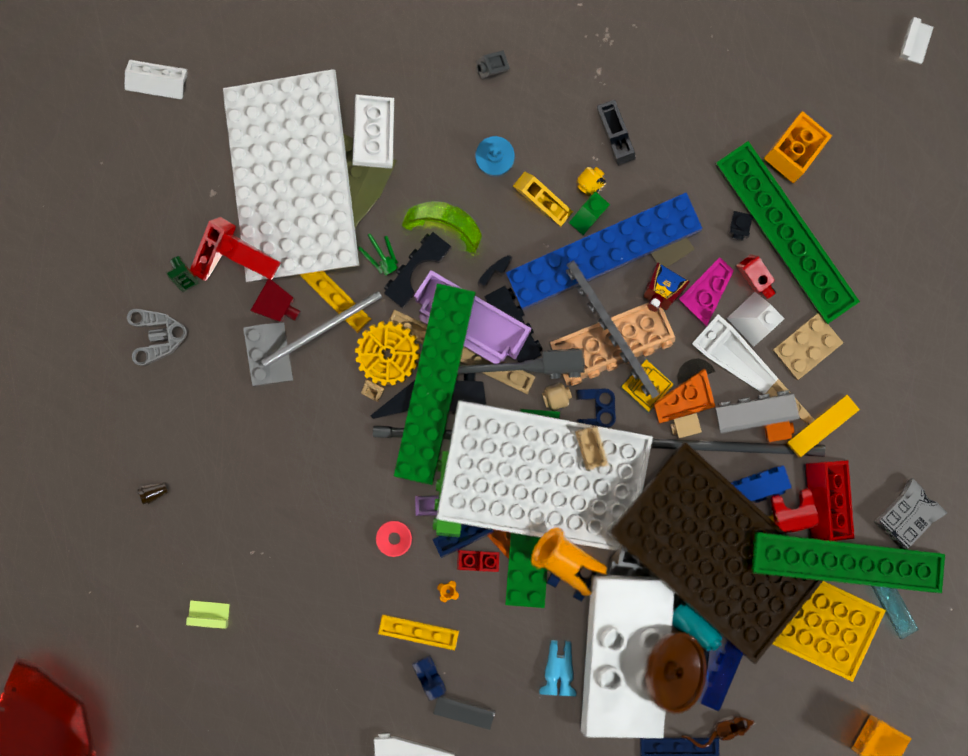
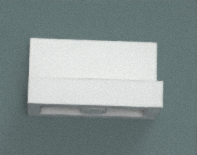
M913 17L910 21L899 58L922 64L933 26L923 24L921 19Z

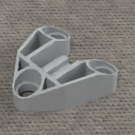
M132 309L127 314L128 323L135 327L167 326V328L148 330L150 342L168 340L169 343L149 345L148 347L135 349L132 353V360L137 365L145 366L172 354L187 336L186 327L167 314L141 309ZM135 312H139L142 316L139 323H133L131 320V316ZM177 326L183 329V335L179 338L174 337L172 334L173 329ZM139 351H144L147 355L144 362L136 360V354Z

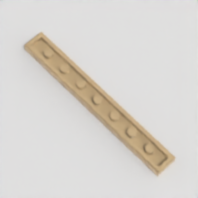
M394 309L389 321H394V325L402 323L404 329L409 328L411 330V336H416L417 339L415 341L423 345L427 325ZM466 347L463 348L460 363L464 365L493 364ZM523 370L481 372L525 394H528L536 377Z

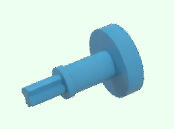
M488 137L476 149V163L479 169L487 175H503L511 169L514 163V149L510 142L502 137Z

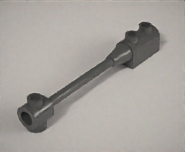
M584 348L544 350L543 358L518 363L459 366L458 374L525 370L549 375V379L561 378V374L568 373L569 378L581 377V373L585 372Z

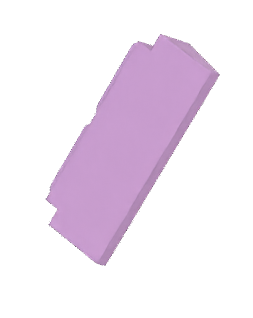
M430 270L414 295L415 302L422 305L419 310V319L426 325H428L437 283L461 288ZM475 296L464 347L493 364H499L500 361L503 362L507 355L516 360L531 332V328Z

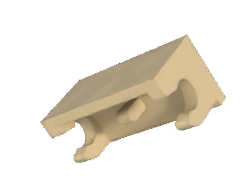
M590 426L575 431L586 470L607 466L608 462L598 427Z

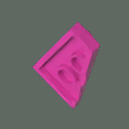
M719 257L678 300L707 327L734 270Z

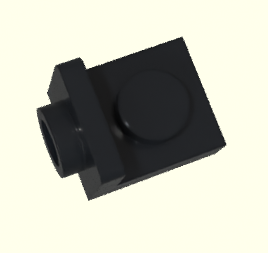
M733 211L728 234L733 235L732 238L744 241V238L747 239L750 235L749 231L753 216Z

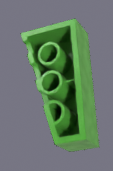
M442 451V460H438L437 472H441V478L437 479L436 491H439V499H435L434 510L438 511L449 451ZM434 518L433 530H437L436 536L460 537L461 523Z

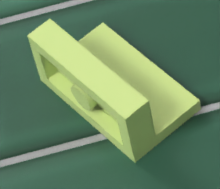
M190 600L189 616L187 617L186 625L226 629L228 628L230 604Z

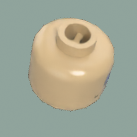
M561 382L545 387L544 393H542L546 408H550L552 411L567 407L569 399L572 398L569 387L565 388Z

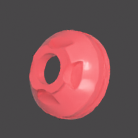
M389 521L379 528L376 534V543L382 553L390 557H397L408 551L412 543V535L405 524L399 521ZM391 533H398L400 535V542L394 545L389 542L388 538Z

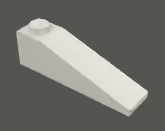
M390 733L378 734V737L374 739L375 756H455V753L395 736L390 737Z

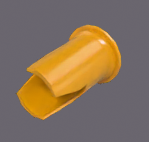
M557 527L550 529L540 538L531 557L534 567H545L581 592L583 596L591 595V591L575 575L581 565L602 574H606L607 569L605 564L600 563L564 537L563 530Z

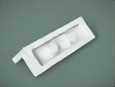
M129 60L125 70V90L182 99L187 69Z

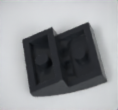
M505 256L490 266L480 277L478 285L485 289L494 273L502 277L512 261V256Z

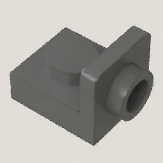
M504 50L483 55L476 61V68L482 79L510 69Z

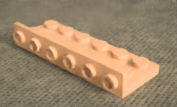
M648 303L611 317L635 357L641 355L649 356L656 349L661 347L662 349L669 348L675 342V335L661 307L657 312H653L648 309ZM596 323L549 342L552 350L584 348L585 372L581 373V377L569 378V373L562 374L566 385H578L582 382V379L587 377L590 379L600 375V372L604 370L612 371L618 368L619 364L624 363L619 354L622 350L618 345L615 347L609 339L611 333L608 328L604 330L600 323Z

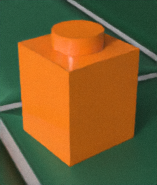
M789 421L764 425L766 442L791 439L792 434H794L793 423Z

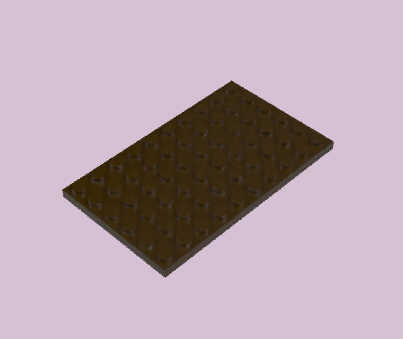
M686 442L682 443L608 532L610 536L753 664L759 661L823 582L822 580L752 573L755 533L789 535L783 532L777 524Z

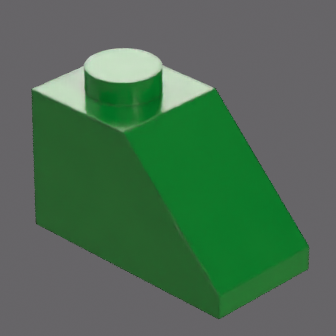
M595 191L570 220L569 224L584 236L609 208L610 204Z

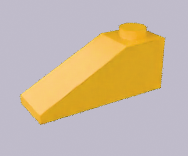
M524 172L512 186L559 226H562L573 213L567 205L535 176Z

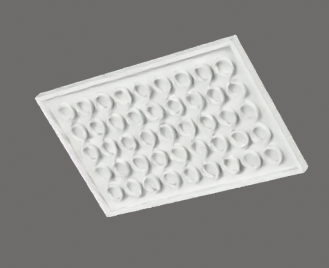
M332 69L223 88L241 240L281 262L273 278L359 266L336 70ZM244 266L246 282L268 279Z
M458 401L436 518L542 537L550 529L557 527L563 530L564 537L572 543L617 551L622 545L610 536L608 532L643 491L653 436L597 426L608 465L604 467L599 466L593 470H586L575 431L594 425Z

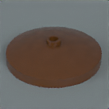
M681 632L668 633L656 642L650 652L646 665V686L652 702L662 711L670 713L685 712L701 696L706 681L707 665L704 651L693 636Z

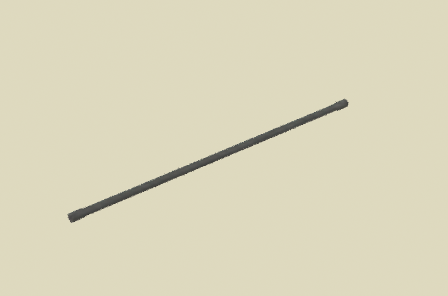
M373 426V437L402 438L404 428ZM445 430L443 439L451 440L453 430ZM652 439L651 448L678 449L683 442H686L694 450L795 454L788 444ZM816 445L804 455L825 457V445Z

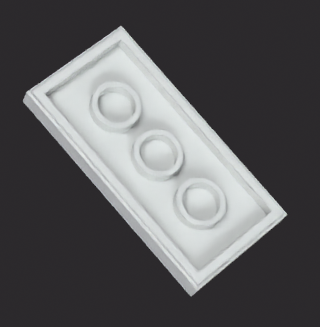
M355 94L352 165L392 168L394 98Z

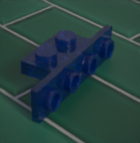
M728 640L723 652H719L715 663L717 666L715 671L712 670L708 677V682L710 683L701 701V704L716 711L720 710L743 657V654Z

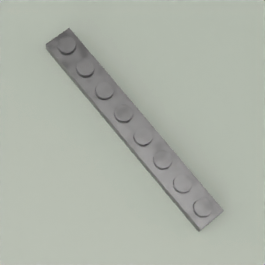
M574 260L566 264L569 268L566 272L572 280L576 279L579 283L577 289L582 297L586 295L590 300L587 303L593 314L595 312L599 314L601 319L598 322L604 330L608 328L611 333L609 339L615 347L618 345L622 350L619 353L625 364L629 362L633 367L630 370L636 380L640 378L642 381L641 389L645 395H650L652 398L660 395Z

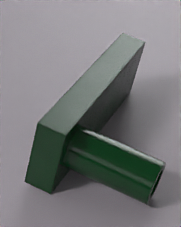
M176 256L169 261L173 269L167 272V274L182 293L199 284L197 277L183 263L180 256Z

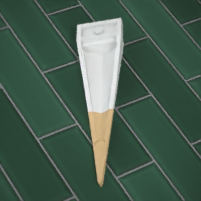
M719 314L692 343L706 357L763 394H769L772 397L777 396L779 391L788 390L741 335ZM795 398L799 418L811 424L815 420Z

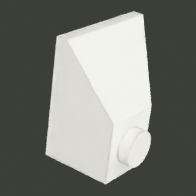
M756 292L726 318L753 347L784 320L780 313Z

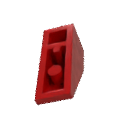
M222 217L208 222L190 268L194 275L204 281L209 278L222 254L215 250L224 233L234 234L235 225Z
M224 233L215 250L271 280L281 264L280 261L232 234Z

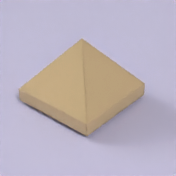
M366 380L361 394L378 402L384 388L378 382L375 384L371 380Z

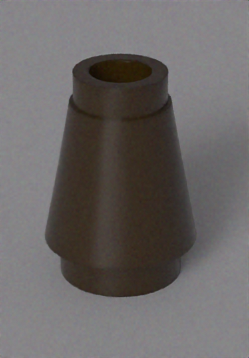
M164 482L141 486L142 488L137 490L142 504H150L168 493Z

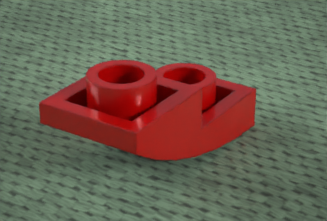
M458 550L457 570L499 572L500 552Z

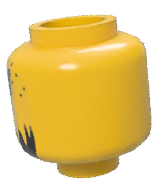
M586 167L577 178V187L588 196L590 194L593 195L595 191L598 193L606 184V180L603 177L605 173L598 167L594 169Z

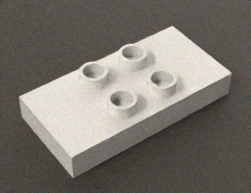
M592 575L581 732L586 737L663 738L665 711L659 709L652 702L648 694L646 665L650 652L656 642L664 635L671 633L674 592L657 577Z

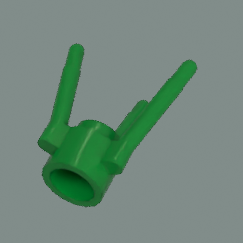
M369 233L368 237L382 259L379 261L380 265L362 247H358V250L377 268L380 274L384 273L387 276L398 269L396 264L399 263L395 258L388 236L384 237L390 257H385L377 242Z

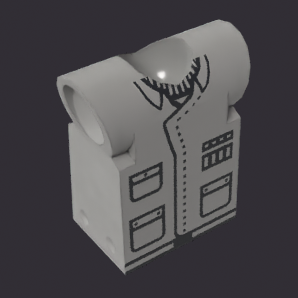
M911 478L901 495L874 523L900 549H908L933 522L946 515L947 512L936 501L928 499L925 490Z

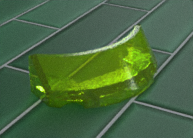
M434 201L421 203L408 210L401 225L402 228L412 231L417 225L424 226L425 221L445 224L461 234L460 239L466 244V252L476 255L482 234L475 221L464 210L445 202Z

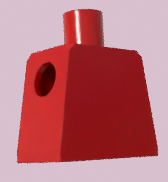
M750 254L735 265L755 292H762L766 299H769L776 293L771 286L775 280L759 256Z

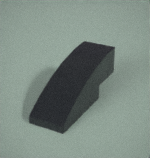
M612 100L598 105L597 110L617 165L635 160V151L616 101Z

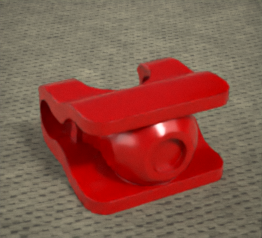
M809 488L800 491V505L796 510L787 508L779 494L771 496L770 504L774 523L783 532L802 531L812 528L819 522L813 496Z

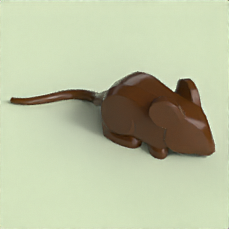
M734 716L733 719L721 721L716 724V730L710 736L709 741L702 745L689 736L682 735L681 737L687 738L699 748H706L711 745L716 736L721 740H731L735 736L745 735L755 722L740 716Z

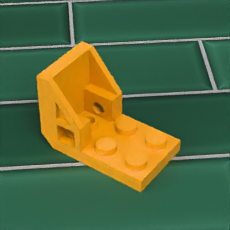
M870 715L851 749L860 756H902L912 738Z

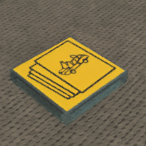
M646 358L641 363V366L660 395L652 398L650 395L646 396L641 389L642 381L640 378L636 380L632 374L620 388L647 413H650L654 408L653 403L665 396L675 384Z

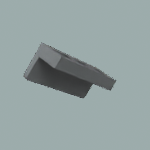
M441 695L437 698L433 714L490 730L495 710Z

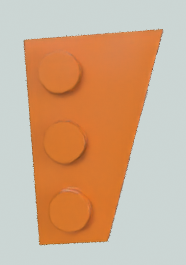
M706 369L701 370L653 403L659 424L716 407Z

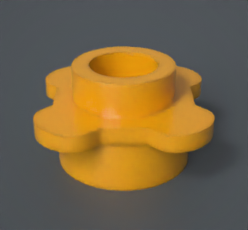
M450 581L447 584L440 583L437 589L440 591V600L442 602L458 599L459 593L456 592V582Z

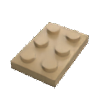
M817 313L774 348L773 351L792 375L799 380L842 345L843 341L829 324L825 322L820 313Z

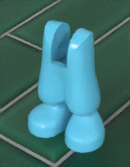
M551 640L545 670L547 684L540 688L539 694L557 695V681L560 679L559 696L576 697L577 691L570 685L574 679L571 641H565L564 655H557V640Z

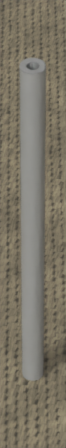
M379 291L375 292L261 361L263 367H268L382 298Z

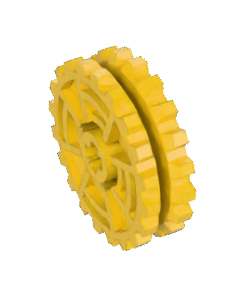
M380 321L378 326L375 324L369 327L370 331L365 330L362 333L363 338L360 337L357 341L359 347L355 348V352L358 353L355 360L361 364L359 370H364V376L366 378H373L372 382L375 384L380 381L381 385L386 386L388 382L391 385H396L397 380L400 382L405 381V375L410 376L413 373L412 368L415 369L418 363L416 360L420 358V354L417 353L420 346L415 344L416 336H411V330L409 328L404 329L402 323L394 325V321H389L387 324L384 321ZM389 348L390 353L393 355L386 358L383 349L386 351Z

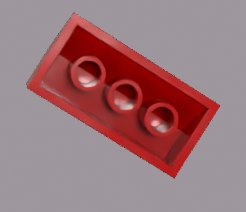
M849 461L806 463L807 486L812 493L819 522L810 530L811 538L826 541L855 539Z

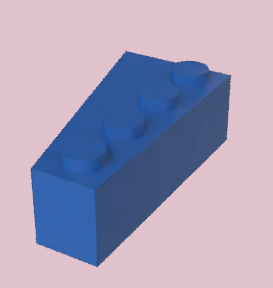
M779 465L730 482L750 501L755 500L756 503L767 500L766 496L772 494L782 495L786 493L785 490L792 488L784 465Z

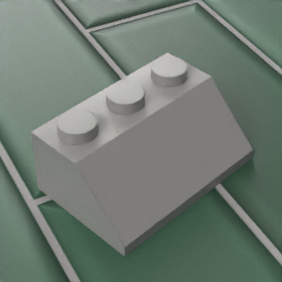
M284 322L243 327L252 386L293 381L289 354L266 368L261 363L262 360L288 345Z

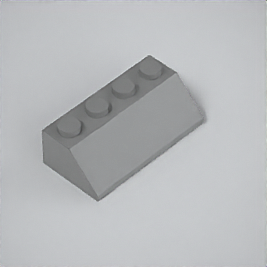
M789 390L779 391L777 396L772 397L769 394L758 395V399L750 400V397L738 399L739 403L731 404L730 401L720 402L719 406L715 407L721 433L800 419L794 393H789Z

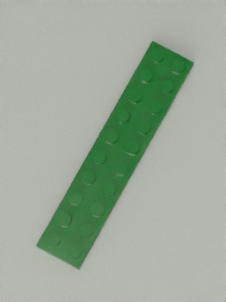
M749 141L715 163L827 324L860 302Z
M438 283L436 285L394 477L433 485L476 295L475 291Z
M520 410L523 413L560 419L559 411ZM511 532L505 605L545 608L548 570L545 567L536 568L531 562L533 550L541 537Z
M755 533L752 573L942 593L945 554Z

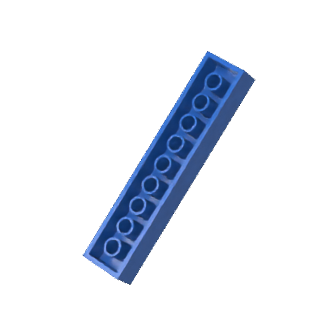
M686 192L506 272L522 310H525L579 286L577 280H572L566 272L569 269L566 264L573 260L588 282L702 231V226Z

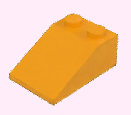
M802 111L763 159L792 183H795L805 173L832 135Z

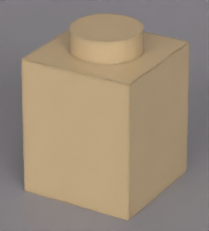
M697 413L673 419V424H670L673 436L677 435V439L702 432Z

